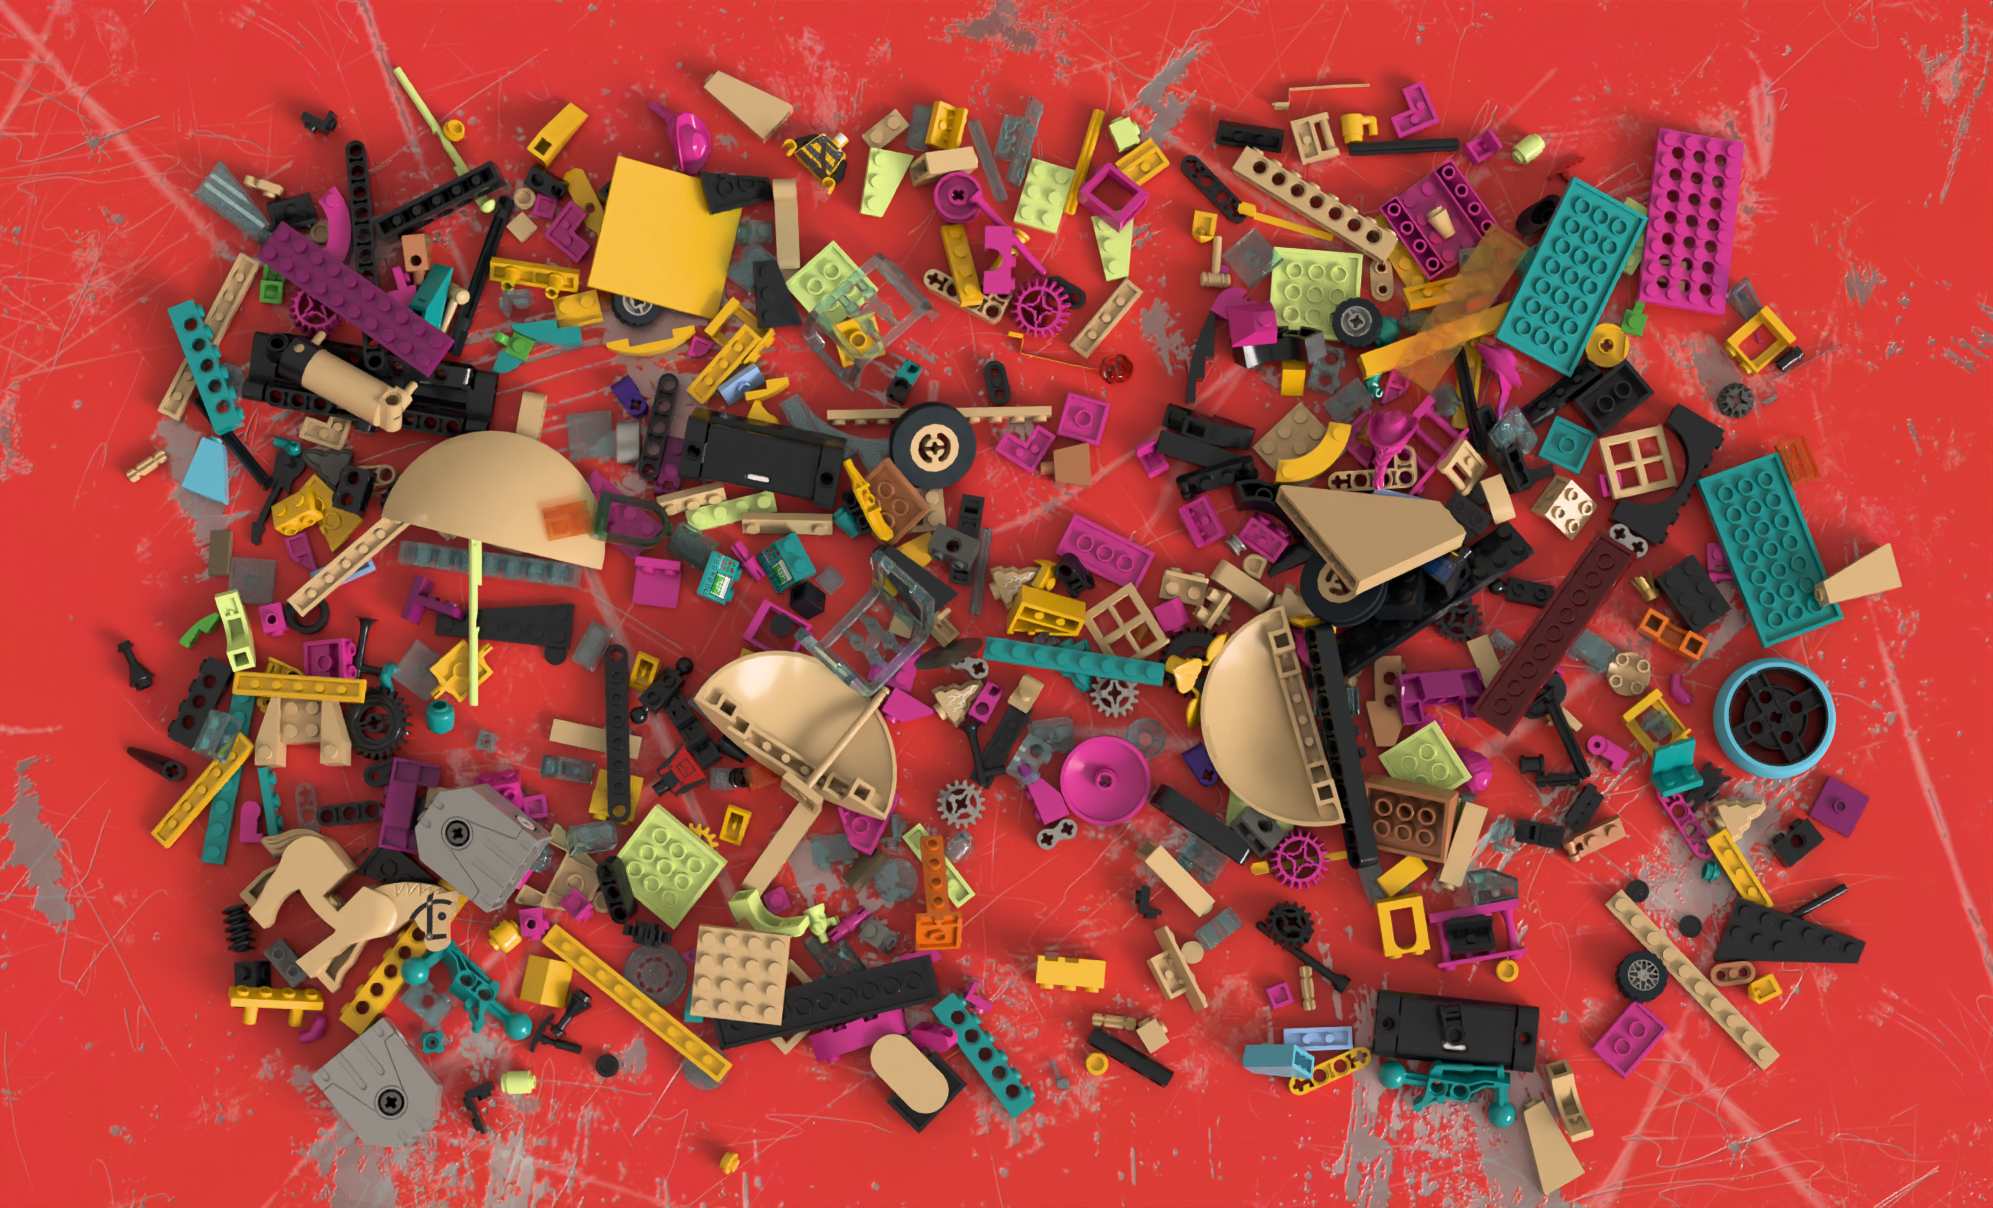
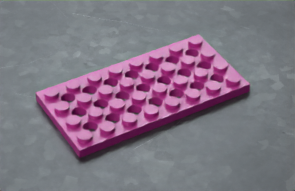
M1660 127L1657 129L1647 207V217L1649 218L1645 224L1637 302L1717 316L1725 315L1744 150L1743 142ZM1673 148H1677L1681 151V159H1676L1673 157ZM1694 152L1702 155V163H1697L1694 160ZM1715 156H1720L1723 158V167H1719L1715 164ZM1670 170H1676L1679 173V180L1675 181L1670 178ZM1695 173L1700 177V184H1694L1691 181V174ZM1713 177L1721 180V188L1713 186ZM1668 191H1672L1676 194V202H1671L1668 200ZM1689 195L1696 196L1698 199L1697 206L1689 203ZM1710 199L1718 201L1719 208L1717 210L1710 207ZM1668 212L1674 216L1672 224L1665 221V213ZM1687 216L1694 218V227H1689L1686 224ZM1708 220L1716 223V231L1708 229ZM1663 234H1668L1671 237V245L1663 243ZM1684 238H1689L1692 240V249H1688L1684 246ZM1708 241L1714 245L1712 253L1705 250V242ZM1663 255L1669 259L1667 267L1660 264V256ZM1682 259L1689 261V270H1684L1681 267ZM1703 263H1708L1711 266L1712 271L1710 274L1703 272ZM1658 277L1666 280V288H1660L1657 285ZM1680 280L1687 283V292H1682L1678 288ZM1703 284L1709 288L1708 296L1700 293V285Z

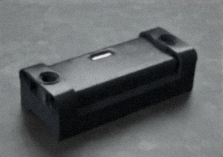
M695 407L687 421L678 478L697 482L700 478L810 500L813 501V506L833 510L847 438Z
M1377 989L1371 1055L1428 1062L1441 1060L1443 1063L1473 1064L1474 1066H1498L1502 1064L1504 1070L1533 1073L1539 1023V1006ZM1462 1001L1466 1039L1461 1045L1451 1047L1443 1039L1438 1004L1446 1006ZM1384 1020L1388 1021V1026L1386 1027L1382 1024ZM1451 1030L1449 1032L1450 1040L1458 1042L1460 1040V1033L1457 1030ZM1520 1035L1524 1036V1040L1522 1042L1519 1041Z

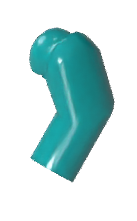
M275 436L273 441L274 447L284 449L290 456L300 454L301 446L299 442Z
M395 662L385 663L379 678L383 689L386 687L390 688V693L395 691L391 681L392 674L398 672Z

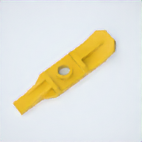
M575 168L565 173L563 179L570 184L568 191L578 206L585 211L590 205L595 207L594 212L588 213L589 216L584 222L587 228L599 235L604 210L584 171Z
M851 459L844 461L843 464L851 479L853 492L870 527L880 539L884 541L892 539L894 537L893 531L881 516L880 511L882 509L877 507L875 498L868 489L870 484L863 479L854 467Z

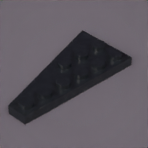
M1737 896L1713 959L1724 961L1858 964L1866 942Z

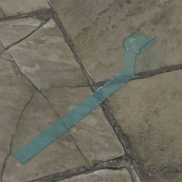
M1842 345L1834 349H1831L1819 356H1816L1815 358L1797 366L1796 368L1780 375L1779 377L1770 380L1768 385L1770 386L1774 395L1761 401L1760 404L1762 403L1763 407H1765L1775 402L1778 398L1770 382H1773L1779 379L1780 377L1796 370L1797 368L1829 352H1832L1840 348Z

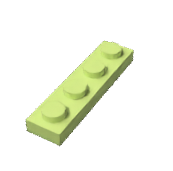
M765 491L720 502L716 505L711 504L699 507L696 510H686L685 512L690 533L741 522L742 512L778 513L774 493Z
M919 823L903 835L902 838L922 863L920 837L930 835ZM945 856L949 899L958 909L971 899L975 893Z

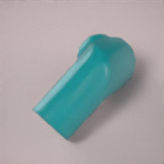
M1382 374L1365 379L1364 384L1367 394L1372 399H1378L1383 395V389H1380L1378 383Z

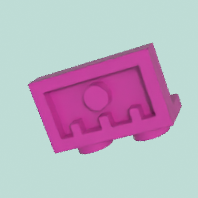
M1258 512L1254 513L1238 536L1242 542L1273 564L1292 539L1287 529L1282 526L1277 527L1267 515L1259 514Z

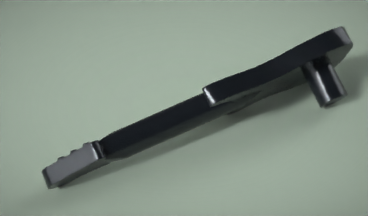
M280 450L277 453L273 474L263 485V490L265 491L272 486L273 489L257 521L252 523L251 542L254 545H260L261 537L266 529L264 526L272 512L271 506L275 505L282 489L285 488L286 493L291 494L294 481L305 471L307 464L300 456H290L285 450Z

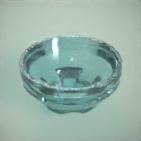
M1140 718L1128 727L1125 740L1135 745L1145 759H1151L1160 754L1164 749L1166 733L1162 725L1156 720ZM1142 733L1150 734L1152 737L1151 744L1148 746L1141 745L1138 741L1139 735Z

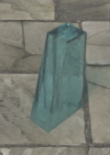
M219 160L193 196L262 246L273 234V226L224 162Z

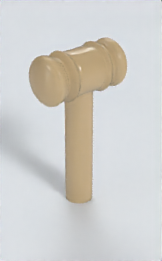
M1214 236L1211 273L1204 271L1201 273V287H1224L1228 289L1230 286V274H1220L1221 236Z
M450 283L447 295L450 300L440 325V331L447 334L457 305H464L470 299L469 292L464 288H460L455 283Z

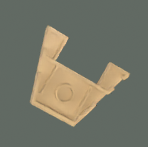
M555 823L551 831L553 836L549 843L567 853L545 894L523 884L514 901L515 903L566 911L559 903L574 887L590 902H592L600 887L596 875L598 864L559 824Z

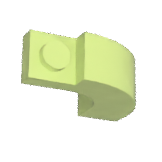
M234 589L215 594V601L226 632V653L233 672L255 667L256 652L253 634L238 590Z
M757 889L737 891L728 902L736 921L739 923L745 917L755 930L791 934V937H798L804 933L811 923L808 915L782 918L772 914L763 905Z

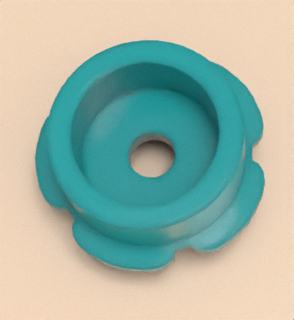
M1706 861L1702 868L1701 877L1704 880H1708V883H1712L1713 879H1718L1720 867L1717 866L1715 861Z

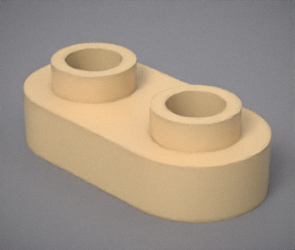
M1373 260L1369 267L1371 296L1376 302L1384 303L1391 299L1394 292L1392 265L1389 260H1386L1383 265L1385 271L1380 272L1377 266L1382 264ZM1379 287H1385L1387 292L1385 294L1380 293Z

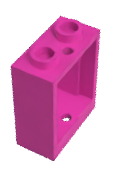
M1109 161L1103 167L1099 166L1093 173V178L1089 182L1084 181L1078 190V201L1118 233L1144 208L1149 197V193ZM1106 176L1133 196L1118 214L1091 194Z
M764 599L742 639L764 652L775 651L755 639L769 612L773 611L778 615H787L794 624L803 628L802 633L791 652L802 653L800 651L803 643L808 644L814 633L811 631L812 625Z

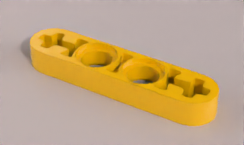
M1361 1046L1348 1050L1314 1066L1313 1073L1316 1069L1324 1070L1326 1077L1322 1082H1317L1312 1077L1309 1080L1314 1086L1309 1087V1083H1306L1302 1086L1303 1090L1299 1091L1298 1089H1293L1295 1079L1297 1078L1291 1077L1288 1082L1289 1090L1295 1095L1306 1094L1365 1067L1371 1061V1053L1367 1048ZM1358 1050L1361 1053H1366L1367 1056L1364 1057L1365 1062L1361 1063L1360 1060L1352 1062L1355 1067L1351 1068L1350 1061L1346 1058V1055L1350 1054V1059L1357 1056ZM1339 1059L1346 1063V1069L1341 1073L1336 1072L1334 1069V1063Z

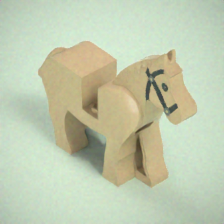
M292 829L278 835L263 837L261 843L273 856H282L281 861L277 865L264 870L239 894L251 907L248 913L266 929L275 923L282 903L291 894L299 890L301 891L313 910L335 929V933L298 959L296 963L310 978L317 977L332 993L338 992L343 987L347 972L356 964L366 944L371 939L388 936L412 919L416 921L420 930L425 932L424 942L428 950L434 952L446 949L451 942V920L455 916L456 911L460 910L458 899L463 895L458 890L449 891L435 884L399 882L380 887L377 885L363 886L346 903L340 895H334V893L359 867L336 840L309 829Z

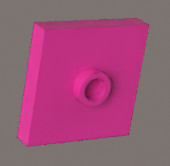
M1068 392L1056 435L1099 447L1111 403Z

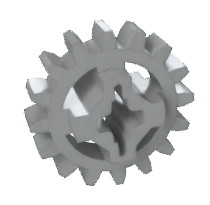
M1096 677L1099 683L1098 685L1092 684L1091 687L1096 689V692L1090 693V696L1096 697L1092 704H1099V713L1105 710V717L1113 713L1114 718H1117L1119 712L1126 716V709L1133 711L1131 703H1138L1134 695H1138L1139 691L1133 689L1137 683L1124 681L1129 689H1123L1118 684V680ZM1110 680L1109 687L1106 690H1100L1103 683ZM1113 683H1115L1117 691L1121 692V695L1117 697L1116 704H1114L1113 697L1108 696V692H1112ZM1130 697L1128 702L1119 708V702L1123 698ZM1101 699H1107L1111 703V708L1105 706Z
M955 780L954 787L947 784L948 791H940L944 796L943 799H937V802L942 804L937 810L944 812L941 819L948 818V826L953 822L956 823V829L960 827V824H963L965 829H967L969 822L976 825L975 818L982 819L983 817L979 811H983L986 808L981 806L985 798H979L978 796L982 790L975 791L974 783L970 787L967 786V780H964L962 785H959V782ZM956 790H965L962 795L955 796L952 794ZM967 795L965 802L967 808H961L955 814L957 811V804L955 802L957 800L961 801ZM972 795H974L976 799V809L970 804V798ZM946 801L952 804L953 810L951 814L946 809ZM967 813L971 815L967 819H957L961 814Z

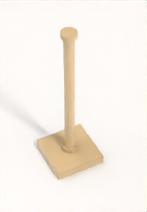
M881 685L878 688L879 692L805 782L801 781L790 771H787L782 777L780 788L816 815L821 809L824 798L816 793L812 787L882 701L891 695V691L885 686Z

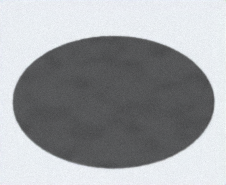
M962 638L954 640L945 648L942 645L936 646L920 655L915 660L914 667L920 670H931L952 665L973 655L981 648L983 642L978 638Z

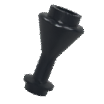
M127 640L117 646V652H123L129 663V686L131 688L135 687L137 691H141L154 684L152 679L155 674L137 661L131 649L134 643Z
M577 988L575 992L570 991L565 1014L557 1025L551 1024L552 1028L550 1031L559 1038L563 1035L565 1036L566 1032L564 1029L572 1018L592 1008L590 1003L592 997L580 988Z

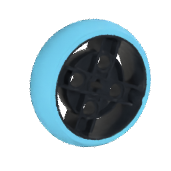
M1768 657L1744 664L1726 679L1715 700L1713 725L1720 747L1735 765L1759 777L1782 779L1805 772L1822 758L1834 736L1836 712L1828 688L1812 670L1793 660ZM1775 673L1788 676L1800 683L1806 690L1797 694L1788 687L1770 684L1765 674ZM1743 686L1748 697L1742 706L1741 724L1732 728V703L1737 692ZM1761 692L1766 693L1768 696L1766 704L1761 703L1759 700ZM1791 702H1795L1798 705L1799 711L1797 714L1790 711L1789 706ZM1816 709L1817 729L1812 743L1806 750L1801 742V738L1807 729L1808 712ZM1777 714L1779 718L1776 720L1777 723L1775 721L1771 722L1770 717ZM1752 722L1759 726L1758 734H1753L1750 731V724ZM1782 732L1789 735L1790 741L1788 744H1784L1781 741L1780 736ZM1752 742L1763 750L1779 752L1783 762L1770 763L1762 761L1749 754L1742 746Z

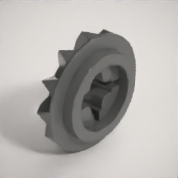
M1734 382L1722 389L1719 394L1718 403L1722 412L1728 417L1742 418L1753 409L1755 397L1751 389L1744 384ZM1740 392V400L1743 401V404L1739 403L1733 408L1734 400L1730 397H1735Z

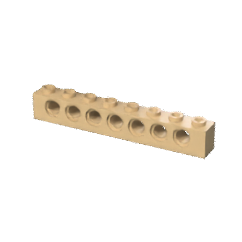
M1246 146L1232 168L1234 175L1384 265L1398 243V238L1395 237L1396 233L1386 227L1382 229L1377 226V222L1369 216L1364 218L1358 214L1359 211L1349 204L1345 206L1339 202V198L1331 193L1326 195L1320 191L1321 188L1311 181L1309 183L1303 181L1300 174L1293 170H1290V172L1282 168L1283 165L1276 159L1272 158L1269 160L1263 156L1264 153L1258 148L1253 147L1251 149ZM1257 165H1262L1266 168L1265 172L1261 174L1254 172L1253 169ZM1280 176L1285 181L1281 185H1275L1272 180ZM1294 188H1300L1304 193L1296 197L1291 194V191ZM1318 199L1322 202V206L1313 208L1310 202ZM1332 211H1338L1341 217L1333 220L1329 217V214ZM1356 222L1360 225V229L1351 231L1348 225ZM1376 234L1379 240L1376 243H1371L1367 240V236Z

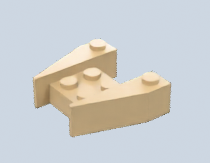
M271 697L255 742V765L283 768L286 767V745L320 744L321 764L326 766H351V740L339 702Z

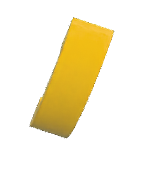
M694 325L672 329L673 338L632 347L628 338L607 342L606 346L610 352L624 356H652L681 346L696 334V329Z

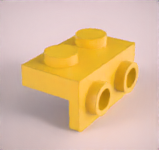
M934 101L925 144L939 150L959 148L968 109L964 107L956 108L942 101Z
M308 487L271 506L274 528L287 537L295 535L297 532L323 519V513L315 509L313 491Z

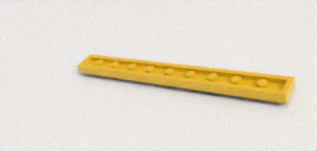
M556 923L541 942L716 1082L719 1083L732 1067L729 1061Z

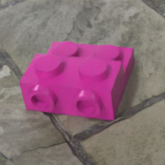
M336 638L303 642L304 675L355 679L357 670L352 664V656L355 655L356 648L351 639Z

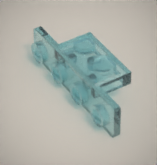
M1029 97L1024 117L1005 115L993 155L996 159L1011 161L1006 180L1016 187H1020L1024 179L1026 165L1031 156L1032 144L1037 135L1038 123L1043 114L1044 104L1035 97Z
M815 934L803 941V945L828 977L867 969L845 939H842L832 948L826 942L821 944L819 937Z

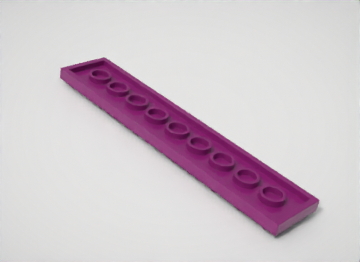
M281 221L255 256L426 377L431 375L455 342L451 337L283 221Z

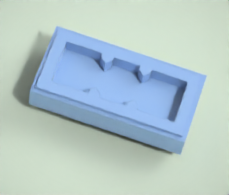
M752 363L717 387V389L730 406L744 397L745 392L754 390L766 380L755 363Z

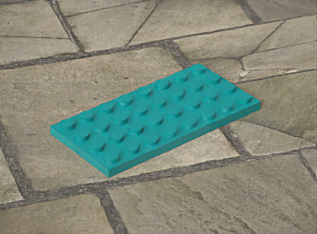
M1575 176L1571 177L1493 338L1571 378L1649 217Z
M1778 452L1696 481L1761 649L1844 619L1838 603L1820 607L1819 602L1815 598L1814 585L1828 576Z

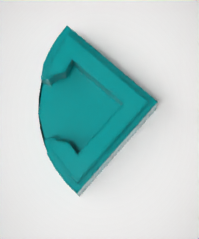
M500 351L491 371L498 372L499 374L510 372L516 369L522 360Z

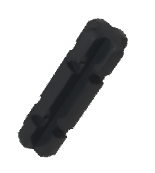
M1569 772V775H1566V773H1551L1548 776H1545V774H1537L1535 776V784L1538 788L1546 787V785L1557 787L1567 786L1569 783L1570 786L1580 784L1578 772Z

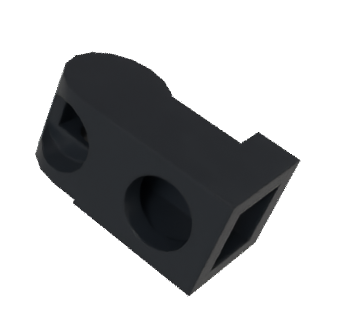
M537 163L531 167L523 183L559 201H562L570 185L566 180L555 176V174L545 170L543 166Z

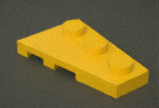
M314 474L300 491L306 487L313 491L315 509L323 513V519L318 521L319 528L322 534L325 535L332 553H335L363 523L364 519L359 515L332 507L334 491L317 474Z
M929 531L896 549L924 568L932 560L930 555H928V543L932 535ZM871 560L870 564L891 602L898 592L875 562Z

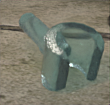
M1463 791L1460 797V804L1466 801L1472 803L1476 792L1470 791L1469 793Z
M1055 1060L1049 1061L1055 1074L1057 1088L1059 1090L1069 1089L1068 1076L1061 1077Z

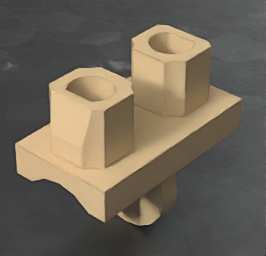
M1209 587L1204 597L1211 601V604L1207 609L1202 605H1198L1192 613L1199 620L1198 624L1209 630L1214 623L1220 626L1223 620L1230 622L1232 618L1227 614L1232 607L1227 604L1232 595Z

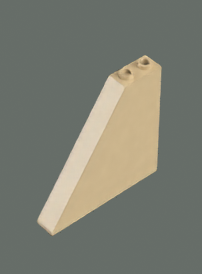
M1289 485L1279 486L1275 499L1277 504L1354 595H1358L1461 547L1466 535L1463 526L1453 518L1449 510L1440 501Z

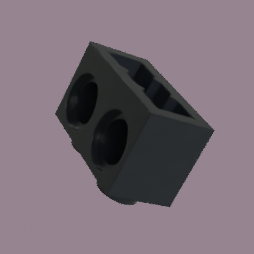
M345 464V467L342 468L339 474L340 483L338 489L334 491L332 496V507L364 517L377 474ZM359 474V482L353 484L354 475ZM352 495L353 501L347 506L346 498Z

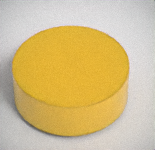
M1504 959L1497 963L1495 974L1499 980L1510 982L1518 976L1519 969L1514 961Z
M1100 1052L1091 1053L1085 1062L1086 1069L1093 1075L1103 1074L1108 1068L1107 1057Z

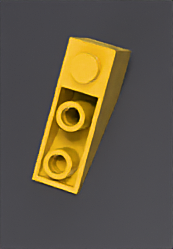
M570 102L527 147L529 154L548 167L588 115Z

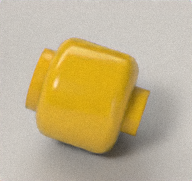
M502 919L488 932L491 938L488 942L495 951L500 949L502 952L507 953L522 940L521 929L512 919L510 921Z

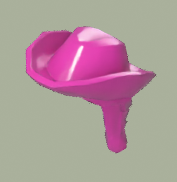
M649 102L648 107L662 117L668 125L666 132L679 168L685 175L692 176L697 174L706 165L712 150L710 133L704 122L693 113L682 112L676 115L674 112L664 109L658 102Z
M1475 342L1474 344L1479 355L1484 358L1489 368L1496 373L1497 383L1500 387V396L1494 416L1497 424H1500L1503 421V410L1508 401L1511 385L1522 386L1520 376L1515 369L1517 360L1512 351L1503 345L1489 346L1485 343Z
M1398 410L1376 411L1369 419L1367 432L1376 452L1375 475L1371 482L1374 489L1381 490L1384 486L1387 464L1393 456L1403 450L1415 432L1419 423L1417 417Z

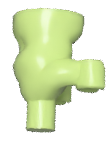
M824 903L802 912L803 915H808L811 922L808 927L813 934L819 937L821 944L829 941L826 930L830 926L840 924L838 916L826 919Z

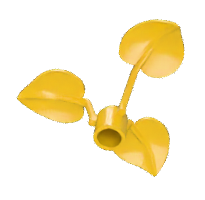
M1227 631L1217 636L1210 643L1206 653V661H1201L1199 658H1187L1184 660L1176 655H1171L1166 662L1165 670L1174 675L1178 691L1186 693L1191 690L1195 694V698L1189 702L1186 712L1187 726L1190 729L1201 722L1202 694L1200 695V692L1193 687L1196 678H1198L1202 666L1209 665L1211 667L1215 657L1230 638Z

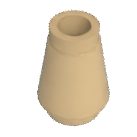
M1442 205L1435 207L1426 214L1428 217L1427 221L1444 239L1456 233L1446 208L1443 209Z

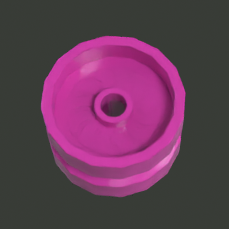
M964 172L949 173L942 177L935 187V210L940 219L947 224L967 225L974 221L981 212V209L975 202L971 204L968 201V198L978 189L982 192L980 184L970 174ZM956 197L962 198V201H960L959 199L955 201L954 199Z

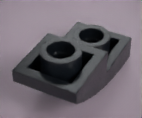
M853 489L842 493L848 515H854L860 536L874 532L864 515Z

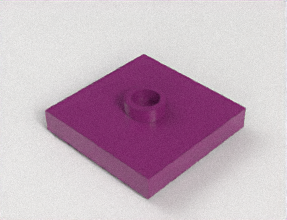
M1828 776L1808 816L1848 838L1854 830L1870 797Z

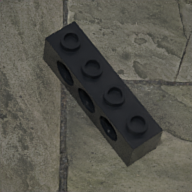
M211 656L207 660L204 659L199 668L200 675L197 680L194 679L188 689L190 694L187 700L184 699L178 708L180 713L177 719L172 720L167 729V732H169L168 738L193 750H196L235 674L231 666ZM214 676L216 684L212 688H208L206 681L209 677ZM203 696L205 698V705L202 708H197L196 700ZM193 716L195 724L192 728H187L185 721L188 717Z

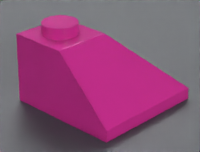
M1271 302L1227 306L1232 347L1277 343L1278 328L1276 314Z

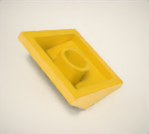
M873 312L831 325L843 367L886 354Z
M529 955L520 999L564 1009L574 967L567 962Z

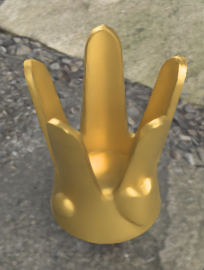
M1652 571L1646 572L1648 584L1643 577H1634L1636 584L1633 581L1630 582L1642 594L1644 602L1652 600L1656 605L1654 598L1658 597L1660 593L1659 589L1655 587Z

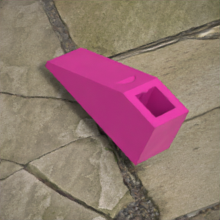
M1021 761L1017 762L1019 768L1015 769L1020 782L1024 780L1027 785V789L1024 792L1029 802L1034 801L1037 809L1033 810L1038 823L1043 822L1045 826L1068 816L1069 812L1061 793Z

